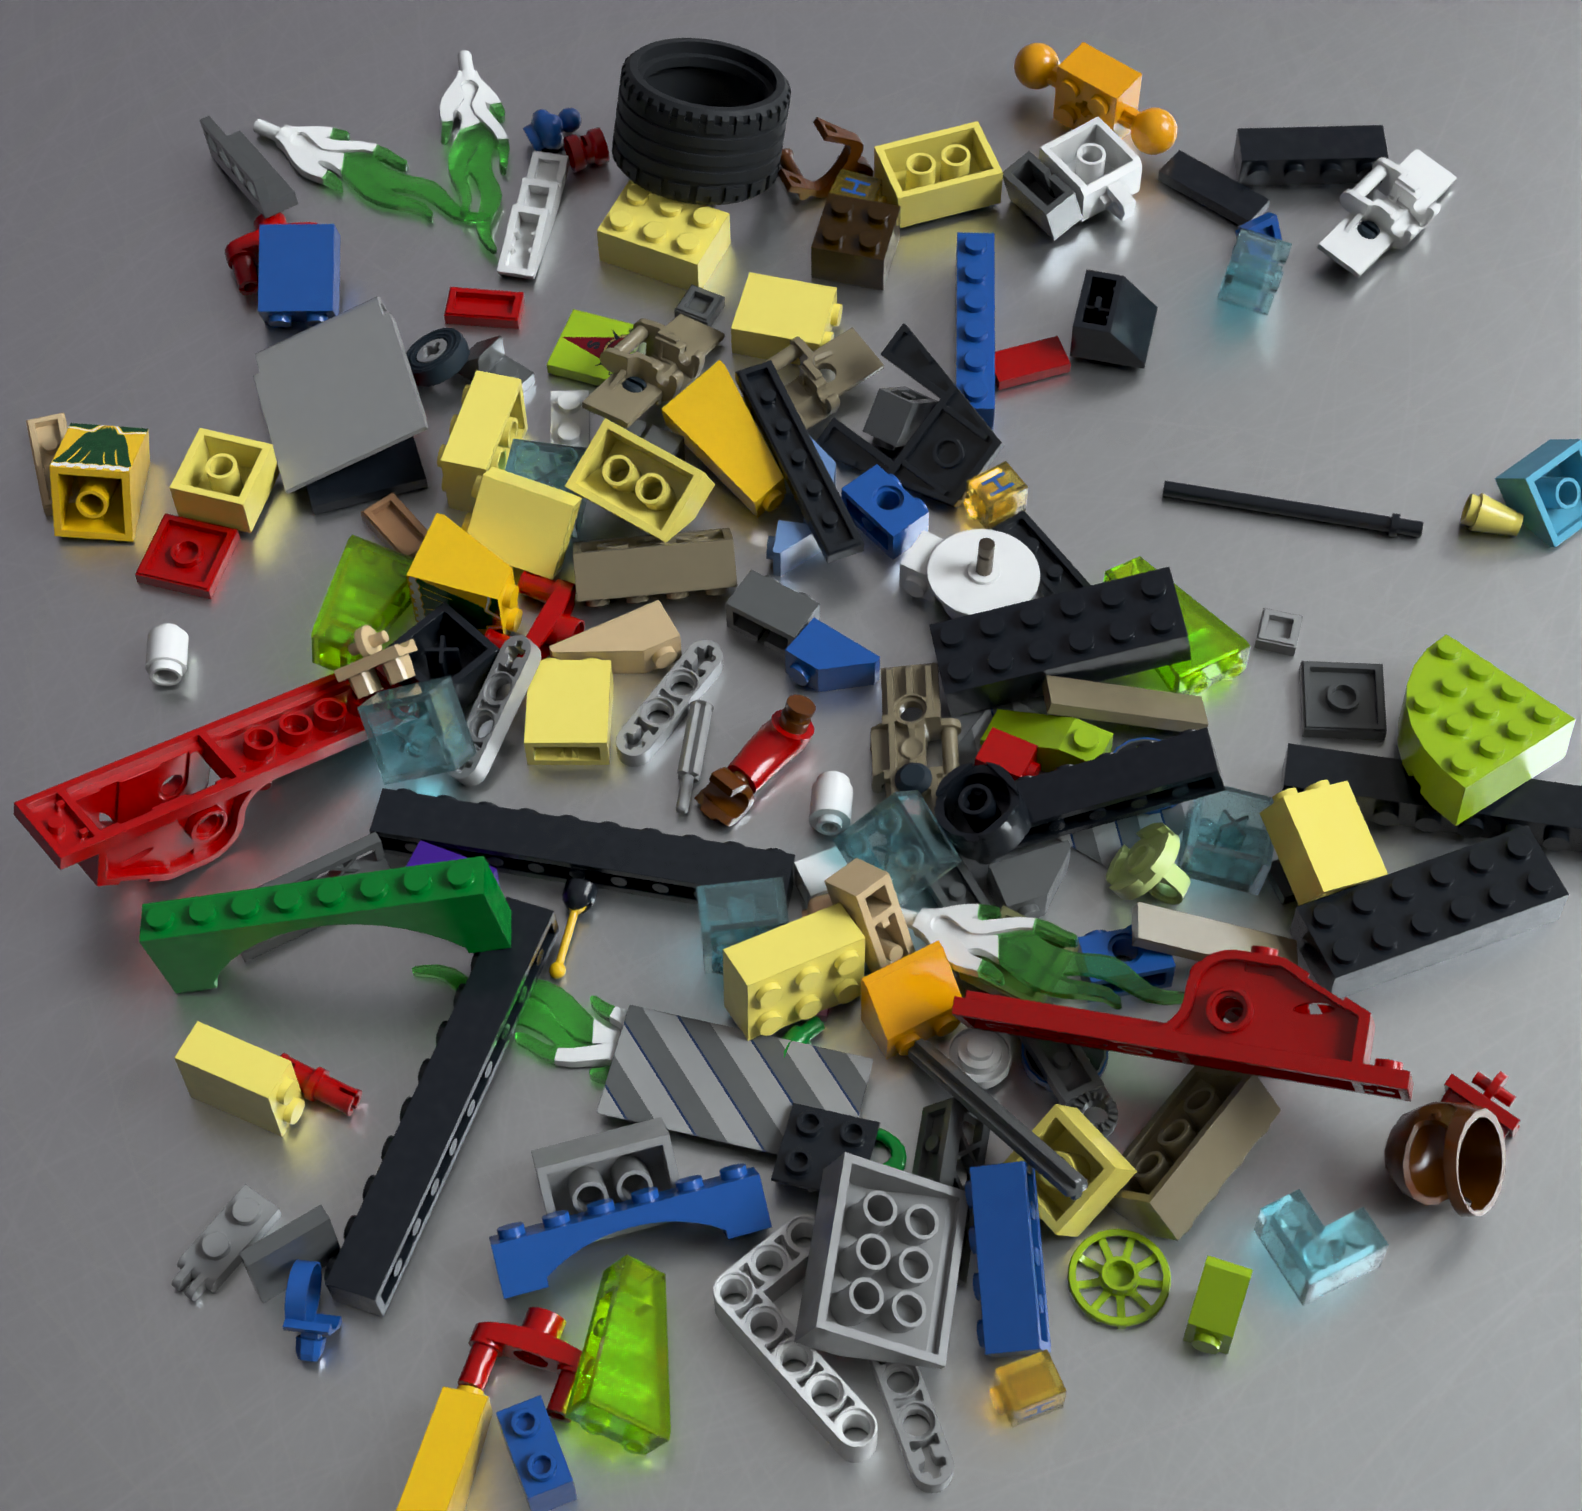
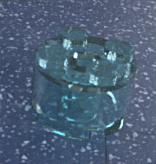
M1241 228L1217 299L1250 311L1268 315L1274 298V294L1269 293V291L1277 293L1284 272L1282 271L1283 266L1278 264L1285 265L1292 243Z

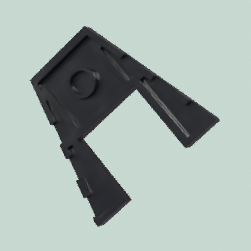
M903 323L880 355L936 395L940 400L894 461L835 417H833L816 440V443L833 460L864 472L878 464L886 473L895 475L901 482L902 487L958 509L1002 450L1004 444L910 328Z

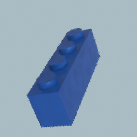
M1024 1161L970 1167L971 1180H967L965 1183V1196L969 1208H973L974 1226L969 1228V1243L972 1253L977 1254L978 1272L973 1275V1290L976 1300L981 1301L982 1319L977 1321L979 1345L981 1348H985V1355L996 1358L1052 1353L1035 1169Z

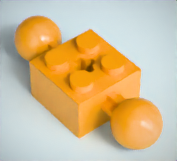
M1082 42L1061 63L1056 52L1050 46L1043 43L1028 44L1018 52L1014 62V72L1017 79L1022 85L1030 89H1043L1049 85L1056 88L1053 119L1059 121L1062 125L1075 129L1099 117L1121 139L1131 131L1134 145L1141 152L1149 155L1162 154L1174 144L1178 129L1174 117L1168 111L1155 107L1145 109L1142 112L1138 111L1142 74L1085 42Z

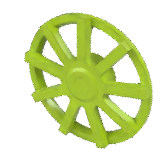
M1109 1229L1097 1232L1082 1241L1074 1251L1069 1262L1067 1275L1068 1289L1076 1304L1090 1320L1094 1319L1102 1324L1118 1327V1329H1126V1327L1135 1326L1153 1319L1164 1306L1170 1292L1171 1272L1164 1254L1150 1239L1134 1231ZM1107 1237H1128L1122 1256H1113L1106 1240ZM1136 1240L1153 1252L1152 1255L1137 1264L1130 1260ZM1096 1241L1106 1260L1104 1265L1083 1255V1252ZM1157 1262L1160 1263L1163 1280L1139 1277L1141 1271ZM1079 1263L1098 1273L1099 1277L1076 1281L1077 1264ZM1102 1287L1103 1292L1092 1305L1084 1299L1080 1290ZM1137 1287L1161 1290V1293L1155 1303L1150 1305L1137 1292ZM1111 1296L1116 1298L1117 1317L1098 1311ZM1129 1296L1144 1312L1126 1317L1125 1297Z

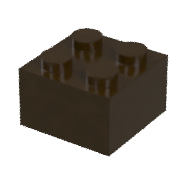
M829 193L811 246V277L884 290L900 238L901 206Z

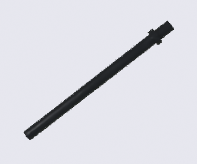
M1172 481L1164 482L1162 496L1384 531L1389 532L1388 536L1397 537V534L1421 537L1423 530L1422 521L1403 519L1397 513L1385 516Z

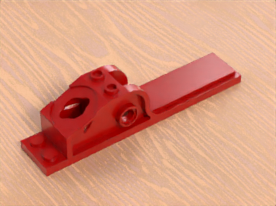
M382 666L375 668L383 689L360 699L357 698L348 679L338 682L335 673H332L14 802L13 815L59 870L78 863L96 886L119 885L120 881L147 879L148 882L171 880L212 862L232 846L243 828L245 812L249 802L267 783L420 718L422 706L400 683L390 686ZM212 768L221 779L215 781L214 785L207 787L210 769ZM173 776V778H172L171 780H169L167 783H165V784L163 785V783H164L169 777ZM99 813L108 815L112 821H100Z
M1251 946V952L1222 950L1205 957L1195 966L1187 980L1184 999L1180 1009L1166 1023L966 990L965 998L954 996L951 1014L968 1028L1411 1102L1414 1083L1411 1071L1404 1070L1403 1063L1376 1058L1374 1065H1370L1375 1034V1024L1371 1012L1346 996L1342 1000L1309 979L1310 973L1287 958L1278 956L1279 951L1270 947ZM1317 1004L1322 1014H1310L1309 1005ZM1230 1010H1243L1242 1016L1233 1023L1223 1022L1225 1015Z

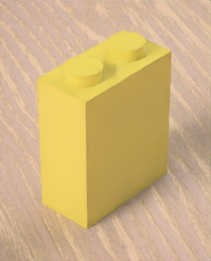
M749 272L731 326L732 353L769 359L788 347L790 340L796 336H799L812 351H815L834 339V333L831 332L832 327H838L840 324L843 306L837 303V288ZM798 358L790 364L800 365V359Z
M496 467L490 468L483 476L478 475L471 492V498L476 499L472 513L468 512L465 516L462 529L508 565L553 580L562 569L583 497Z
M545 658L540 661L527 690L524 732L527 765H610L614 683L611 660H600L597 658H586L584 660Z
M1322 780L1309 785L1304 789V792L1300 793L1297 792L1295 787L1286 789L1272 797L1274 803L1260 812V816L1299 906L1388 875L1348 781L1330 785L1328 780Z
M199 1021L196 1022L174 1057L190 1097L283 1137L289 1125H294L303 1113L305 1102L290 1060Z

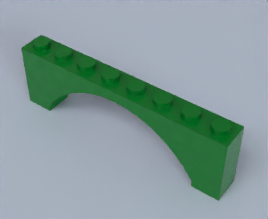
M479 856L142 904L139 942L177 994L217 988L220 972L243 951L272 937L312 927L360 924L400 928L450 941L465 947L468 953L511 948V909L485 857Z

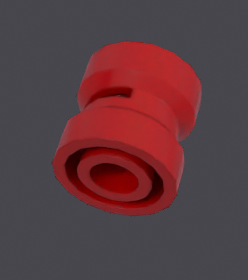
M600 127L590 129L586 135L580 137L576 134L564 137L565 152L569 157L570 166L574 172L586 169L587 165L591 163L601 165L610 161L607 142Z

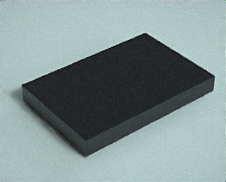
M413 436L306 485L314 515L384 498L392 492L397 495L428 487Z

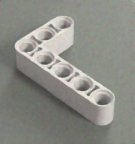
M807 1214L797 1215L717 1278L713 1287L715 1314L719 1321L843 1459L853 1463L864 1462L874 1454L877 1446L878 1426L875 1416L814 1348L794 1342L796 1328L773 1303L806 1275L810 1247L801 1248L795 1245L794 1242L801 1237L812 1239L815 1217ZM765 1265H774L781 1269L774 1276H765L759 1272ZM731 1293H739L746 1297L743 1302L736 1305L723 1301ZM760 1326H769L776 1331L769 1338H759L753 1334V1331ZM797 1359L804 1362L806 1367L799 1372H790L783 1368V1365L789 1360ZM821 1393H828L836 1397L837 1401L831 1406L823 1407L817 1405L813 1399ZM858 1427L865 1430L868 1436L862 1441L854 1442L847 1439L844 1433L850 1428Z

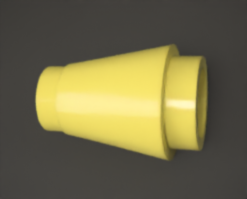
M1483 493L1479 496L1470 494L1464 505L1460 523L1467 525L1469 531L1509 534L1516 537L1520 531L1524 515Z

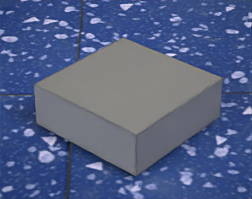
M1263 608L1254 648L1294 656L1303 616Z

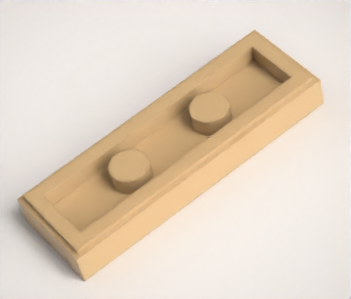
M64 412L26 420L45 517L53 515L49 466L68 429ZM75 475L71 488L73 495L69 497V504L76 502L80 492L78 478Z

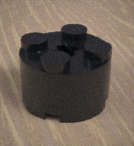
M986 762L987 765L976 766L973 763H967L950 771L939 783L935 793L937 799L934 813L949 843L956 852L968 859L976 860L979 864L987 865L993 863L997 858L1008 854L1018 846L1030 830L1029 813L1014 779L1007 770L995 763Z

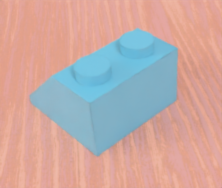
M1550 439L1495 478L1506 506L1518 513H1522L1524 515L1522 524L1549 547L1558 546L1582 528L1581 439Z

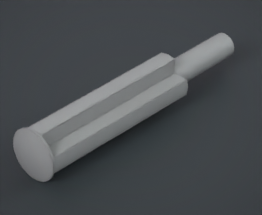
M694 700L689 705L688 719L677 770L678 779L681 781L676 804V811L679 814H686L688 812L693 783H697L700 780L710 722L714 710L713 705L705 700Z

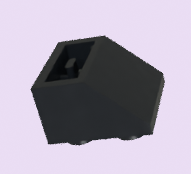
M1086 269L1072 328L1070 356L1144 369L1158 307L1125 276Z

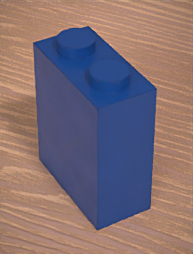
M335 224L259 225L258 313L264 323H268L273 327L284 328L291 326L292 322H306V325L313 327L338 315L340 297V234Z

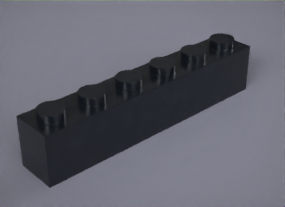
M1208 728L1199 730L1188 729L1171 738L1157 742L1146 741L1132 749L1118 753H1103L1090 761L1075 765L1065 764L1051 772L1037 776H1022L1016 779L1015 783L1028 809L1031 826L1028 833L1014 849L1225 791L1216 751Z

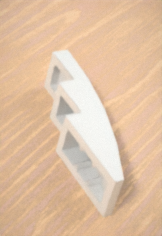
M533 151L527 178L523 177L517 204L512 205L497 268L498 274L534 280L563 194L570 166L568 156Z

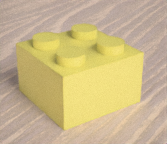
M199 428L170 486L178 516L251 533L280 474L273 445Z
M1055 1104L1032 1132L1087 1179L1088 1187L1082 1192V1196L1079 1199L1072 1200L1070 1197H1065L1035 1170L1039 1217L1056 1235L1078 1237L1134 1176L1137 1170L1078 1108ZM1013 1151L1003 1163L1026 1161Z

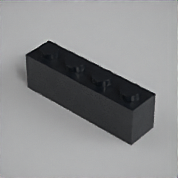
M1383 125L1238 128L1233 154L1237 182L1244 186L1359 183L1372 170L1373 163L1378 158L1385 157L1388 159Z

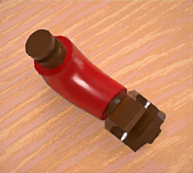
M796 694L789 696L785 708L776 711L771 719L760 727L727 768L723 767L711 773L709 784L694 798L701 805L700 811L711 820H719L728 827L736 824L746 815L755 801L754 794L772 776L802 752L812 739L814 726L811 722V717L815 713L816 706L811 699Z

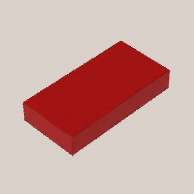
M450 287L444 312L445 324L519 329L525 303L524 292Z
M1054 336L995 351V384L998 390L1070 372L1071 363L1059 337Z

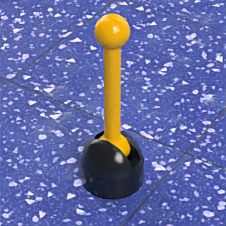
M570 878L565 882L562 901L570 913L556 961L549 967V974L552 978L560 979L565 975L564 961L578 914L589 911L596 901L598 887L589 881Z

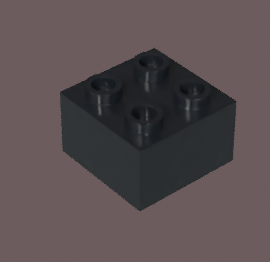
M446 602L388 646L401 644L411 639L414 640L418 650L410 653L409 656L416 676L399 683L443 725L478 697L500 651L494 643Z

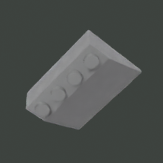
M846 1152L823 1169L794 1342L838 1356L937 1369L944 1368L946 1365L968 1210L965 1191Z

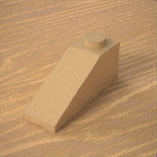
M659 600L549 646L550 658L559 660H584L586 658L611 660L613 674L648 673L657 668H666L682 656L680 634Z
M855 858L824 881L832 905L840 902L865 936V963L872 973L916 952L888 872Z

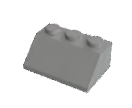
M662 1117L531 1151L546 1214L561 1210H568L569 1215L587 1211L586 1205L597 1200L612 1198L614 1203L632 1199L631 1193L639 1189L657 1187L658 1192L675 1188V1182L680 1179L670 1134ZM669 1222L650 1223L630 1227L618 1232H614L594 1242L662 1225Z

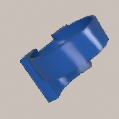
M297 1259L292 1266L287 1283L284 1308L285 1320L282 1327L286 1331L301 1332V1334L296 1336L295 1352L299 1360L314 1362L318 1361L324 1353L326 1337L322 1335L330 1336L341 1327L342 1317L317 1313L322 1286L320 1262Z

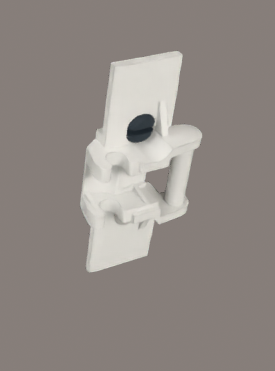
M1417 148L1399 165L1385 157L1378 158L1373 163L1372 170L1353 189H1347L1341 194L1340 203L1350 213L1318 244L1317 249L1359 278L1385 251L1387 252L1390 248L1402 250L1438 214L1440 205L1435 201L1457 178ZM1382 181L1378 190L1387 197L1383 201L1379 198L1375 201L1366 198L1365 196Z

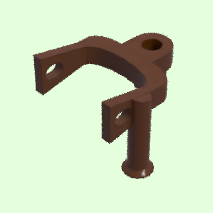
M816 117L813 123L823 140L844 144L843 150L838 155L836 162L821 178L816 181L804 178L793 159V151L788 148L782 149L780 161L782 168L777 174L787 191L797 193L800 200H806L810 196L821 199L827 198L828 194H833L841 184L853 188L855 182L848 181L846 178L869 183L873 178L874 171L867 159L861 156L864 146L858 135L819 117ZM859 184L857 188L864 187L865 185Z

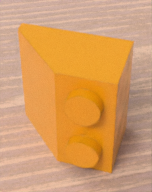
M939 940L861 978V1020L886 1060L898 1054L900 1056L908 1055V1050L914 1046L915 1041L920 1038L927 1040L935 1035L939 1037L948 1035L961 1023L951 1012L954 996H962L944 948Z

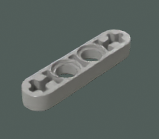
M523 635L512 636L502 645L448 758V773L464 786L473 787L478 785L487 776L540 664L541 651L539 647ZM518 654H520V655H523V654H524V656H523L522 658H521V657H517ZM508 672H512L515 676L513 677ZM505 684H510L511 688L507 697L496 701L498 689ZM493 720V727L490 733L485 737L479 738L478 732L481 725L486 721ZM474 744H476L481 749L477 750L475 747H473ZM466 763L472 764L470 768H464Z
M711 640L694 642L616 736V750L618 758L622 763L631 767H639L650 761L687 716L690 702L700 700L719 677L723 670V651L716 642ZM708 656L712 657V662L706 660L698 668V658L705 660ZM678 682H687L693 686V689L688 694L677 695L671 691V687ZM656 710H663L670 715L669 719L661 724L652 723L647 717ZM641 739L642 748L635 746L631 750L628 749V743L635 745Z
M869 1360L914 1484L922 1491L928 1493H937L946 1489L953 1477V1457L919 1366ZM899 1371L906 1372L914 1381L913 1387L905 1393L894 1392L887 1384V1379L891 1374ZM912 1414L922 1415L928 1420L930 1428L921 1436L910 1435L903 1428L905 1418ZM930 1445L929 1452L935 1465H944L940 1468V1476L938 1478H932L929 1472L921 1473L925 1466V1456L922 1449Z

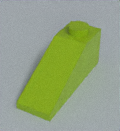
M997 709L980 740V745H983L992 727L1038 745L1037 763L1041 764L1042 771L1051 772L1061 765L1083 763L1093 760L1103 753L1111 752L1114 733L1073 717Z

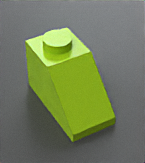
M1207 1255L1183 1341L1191 1343L1195 1349L1203 1353L1217 1354L1220 1352L1228 1355L1253 1272L1252 1269Z

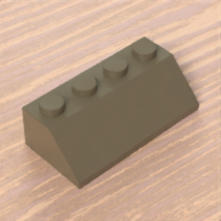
M730 528L678 532L666 543L652 535L573 542L577 602L586 601V606L589 607L610 604V599L626 597L627 603L646 602L650 600L649 595L665 594L666 599H681L689 597V591L705 590L706 595H723L729 593V587H737L734 542Z
M1194 1065L1122 1154L1137 1172L1107 1206L1148 1235L1179 1241L1191 1229L1194 1220L1205 1206L1217 1196L1220 1187L1232 1172L1243 1163L1245 1156L1258 1139L1267 1133L1270 1124L1281 1112V1109L1258 1076Z

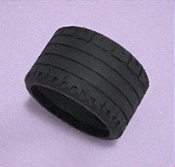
M672 38L647 44L630 54L622 65L612 141L613 159L618 168L631 181L643 189L664 198L700 205H725L752 199L768 190L778 177L777 173L780 167L791 99L789 82L780 70L766 58L730 43L701 38Z

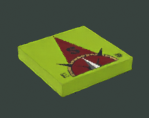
M573 309L547 362V372L600 386L613 374V372L605 369L601 364V353L607 348H614L633 331L634 324ZM639 346L636 347L630 354H634L638 350Z

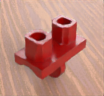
M1478 1071L1471 1082L1485 1091L1482 1094L1451 1073L1444 1083L1446 1093L1443 1095L1441 1102L1471 1103L1487 1108L1496 1115L1503 1129L1504 1139L1507 1135L1513 1138L1520 1129V1119L1493 1102L1497 1099L1507 1107H1510L1515 1101L1516 1096L1503 1088L1509 1078L1508 1075L1500 1071L1491 1080Z

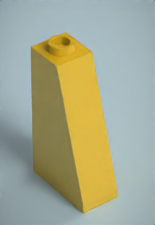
M718 360L662 408L666 426L673 433L683 436L684 444L758 518L766 510L771 512L776 509L784 500L787 493L784 477L725 364Z
M459 1385L457 1389L442 1387L396 1511H465L493 1414L489 1396H485L483 1391L468 1385Z

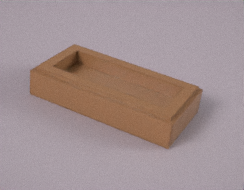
M392 492L361 511V516L365 524L402 565L408 569L428 530Z

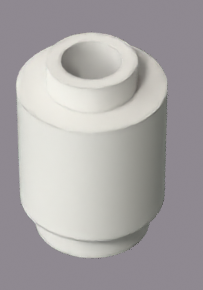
M170 623L161 624L151 629L148 633L145 669L149 674V679L157 685H176L182 680V676L187 671L189 636L177 625Z
M826 771L821 773L812 785L809 823L821 834L828 836L837 835L847 830L851 824L853 787L848 776L837 771Z

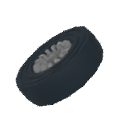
M454 328L434 330L418 339L406 352L415 383L419 387H431L450 379L462 369L470 354L467 341Z

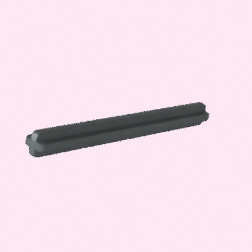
M922 1038L915 1041L914 1046L908 1050L909 1058L1065 1197L1076 1200L1082 1196V1192L1088 1187L1087 1179L933 1044Z

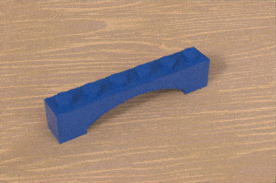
M957 233L955 385L991 430L994 431L995 233Z
M744 1163L734 1164L720 1169V1176L703 1180L701 1175L688 1176L677 1180L675 1188L658 1192L657 1187H647L632 1192V1199L614 1203L612 1198L601 1199L587 1204V1211L569 1215L568 1210H561L542 1216L543 1223L524 1227L523 1222H515L497 1228V1235L490 1236L489 1240L503 1297L506 1299L549 1287L548 1276L571 1255L600 1238L630 1227L659 1222H692L720 1228L728 1239L772 1228L760 1174L754 1167L746 1168Z

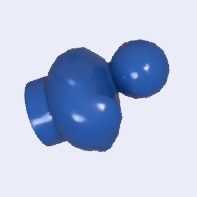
M565 108L559 112L558 116L551 114L547 110L539 109L533 113L531 123L525 126L523 130L535 151L541 152L544 149L555 151L563 146V132L572 133L578 130L581 126L582 118L580 113L574 108Z

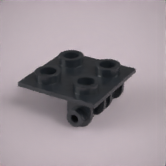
M793 1103L771 1181L782 1183V1186L785 1187L791 1185L808 1189V1192L811 1193L814 1191L820 1192L823 1169L844 1152L871 1160L880 1122Z

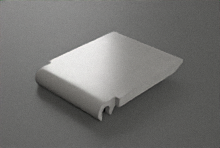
M379 296L255 353L260 373L254 375L253 378L287 494L428 429L426 414L396 320L390 312L384 313L387 309Z

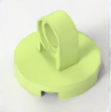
M1152 823L1136 833L1141 839L1131 849L1123 845L1118 850L1109 865L1106 881L1112 885L1109 888L1122 900H1133L1149 892L1159 901L1171 905L1179 904L1183 901L1191 883L1188 875L1174 863L1180 849V838L1164 823Z

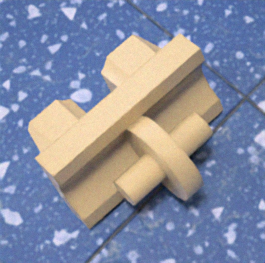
M364 625L355 630V642L348 646L352 656L361 654L363 658L334 670L337 681L341 682L348 679L357 698L360 699L383 689L375 670L379 666L383 667L390 686L416 676L409 654L418 649L414 640L411 639L382 650V644L389 641L387 632L382 630L377 633L371 626Z

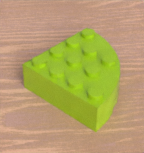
M1446 634L1428 647L1414 664L1407 682L1398 720L1397 744L1405 770L1409 776L1414 775L1417 782L1421 785L1420 793L1435 810L1457 826L1563 759L1566 755L1576 719Z

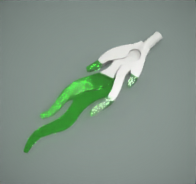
M461 51L457 55L459 65L457 76L444 93L440 102L441 144H448L452 137L453 121L456 117L459 118L461 128L448 157V174L461 202L460 216L462 218L467 217L472 207L471 190L467 179L471 176L476 182L481 197L476 231L484 247L490 253L496 254L497 247L491 237L490 227L500 209L502 192L492 170L491 157L494 148L497 149L499 153V171L502 175H506L510 152L509 138L503 127L499 124L505 121V109L495 92L480 78L477 71H473L471 53L469 51Z
M257 119L254 124V132L276 141L277 147L285 153L292 166L302 176L330 187L337 193L344 192L342 182L334 173L325 168L341 176L365 200L383 208L420 215L428 222H434V214L425 203L394 192L406 193L425 199L454 220L471 224L490 222V215L471 212L461 208L444 188L435 181L409 176L386 167L381 162L401 172L409 170L407 160L378 144L351 141L350 133L345 130L325 126L297 127L285 125L281 128L262 119Z
M961 904L938 909L922 908L919 913L901 908L907 928L913 929L916 937L924 941L927 946L939 940L944 948L951 969L988 980L998 986L1005 984L1003 973L992 963L974 955L983 956L994 961L1025 986L1049 997L1104 1002L1116 1010L1122 1008L1121 998L1109 987L1066 977L1085 976L1112 983L1146 1003L1173 1005L1182 1004L1185 992L1169 991L1152 986L1116 957L1072 952L1050 945L1041 938L1069 948H1077L1078 946L1076 934L1066 931L1051 922L1028 917L1002 918L999 907L986 904Z
M440 964L420 965L412 968L414 976L438 979L447 983L455 992L461 983L466 984L468 979L466 975L457 969ZM538 979L530 995V1001L527 1002L517 1025L543 1035L554 1045L545 1044L523 1032L515 1033V1042L541 1060L556 1066L571 1068L601 1067L591 1068L589 1075L592 1081L605 1084L621 1031L607 1028L595 1020L573 996L561 987L546 980ZM592 995L590 1003L594 1011L602 1019L622 1030L628 1010L613 1006Z

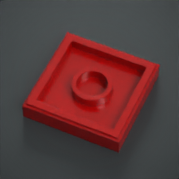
M165 513L135 573L137 583L212 599L239 542L240 535L238 530Z

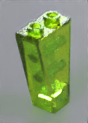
M353 534L350 536L311 632L312 663L334 671L363 658L361 654L352 656L348 650V646L355 642V630L361 626L369 625L377 633L382 630L387 632L408 608L412 601L406 574L414 558Z
M1139 556L1105 571L1104 582L1156 570V568ZM1174 583L1189 637L1192 660L1155 668V671L1170 692L1198 695L1216 682L1223 679L1231 680L1239 676L1247 667L1251 646L1247 640Z
M626 1254L603 1271L565 1417L581 1424L582 1429L588 1433L603 1435L620 1443L624 1450L644 1456L668 1442L671 1434L666 1275Z

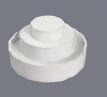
M965 1027L960 1029L951 1038L947 1048V1058L983 1089L998 1085L1009 1072L1012 1061L1011 1046L1002 1033Z

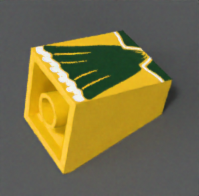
M70 423L49 466L54 536L134 541L150 466L149 431L147 428ZM75 475L78 478L80 492L76 502L69 504V497L73 495L71 488Z
M436 513L406 574L416 622H420L437 607L446 602L483 635H485L489 628L510 636L511 632H517L522 621L523 612L522 609L518 608L519 587L515 585L512 567L447 516Z

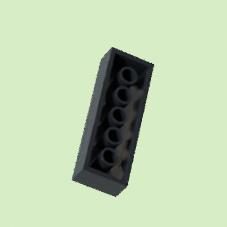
M1170 567L929 625L951 717L1042 696V684L1046 675L1101 682L1192 660L1189 637Z
M1526 825L1297 906L1290 934L1293 939L1297 940V947L1317 984L1337 997L1343 998L1559 920L1569 893L1530 828Z

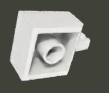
M1099 117L1040 147L1039 160L1050 169L1051 175L1056 174L1075 192L1083 217L1080 222L1091 218L1105 209L1121 221L1134 215L1136 200L1132 195L1140 190L1143 165L1139 156Z

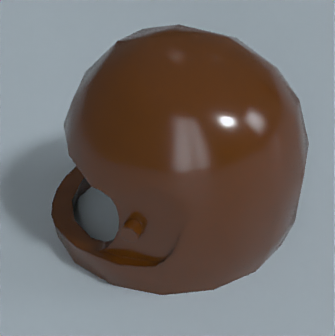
M1431 1102L1403 1114L1391 1129L1384 1150L1385 1169L1403 1194L1424 1205H1439L1449 1199L1452 1207L1461 1217L1483 1216L1493 1208L1501 1193L1506 1171L1504 1134L1495 1114L1487 1108L1471 1103Z

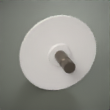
M973 529L962 531L946 538L934 549L928 561L927 579L935 597L942 603L947 614L952 619L1032 600L1039 587L1040 569L1031 550L1018 539L995 530Z

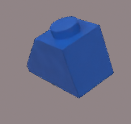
M813 618L785 649V671L795 683L802 686L807 685L817 692L871 686L880 680V656L818 619Z

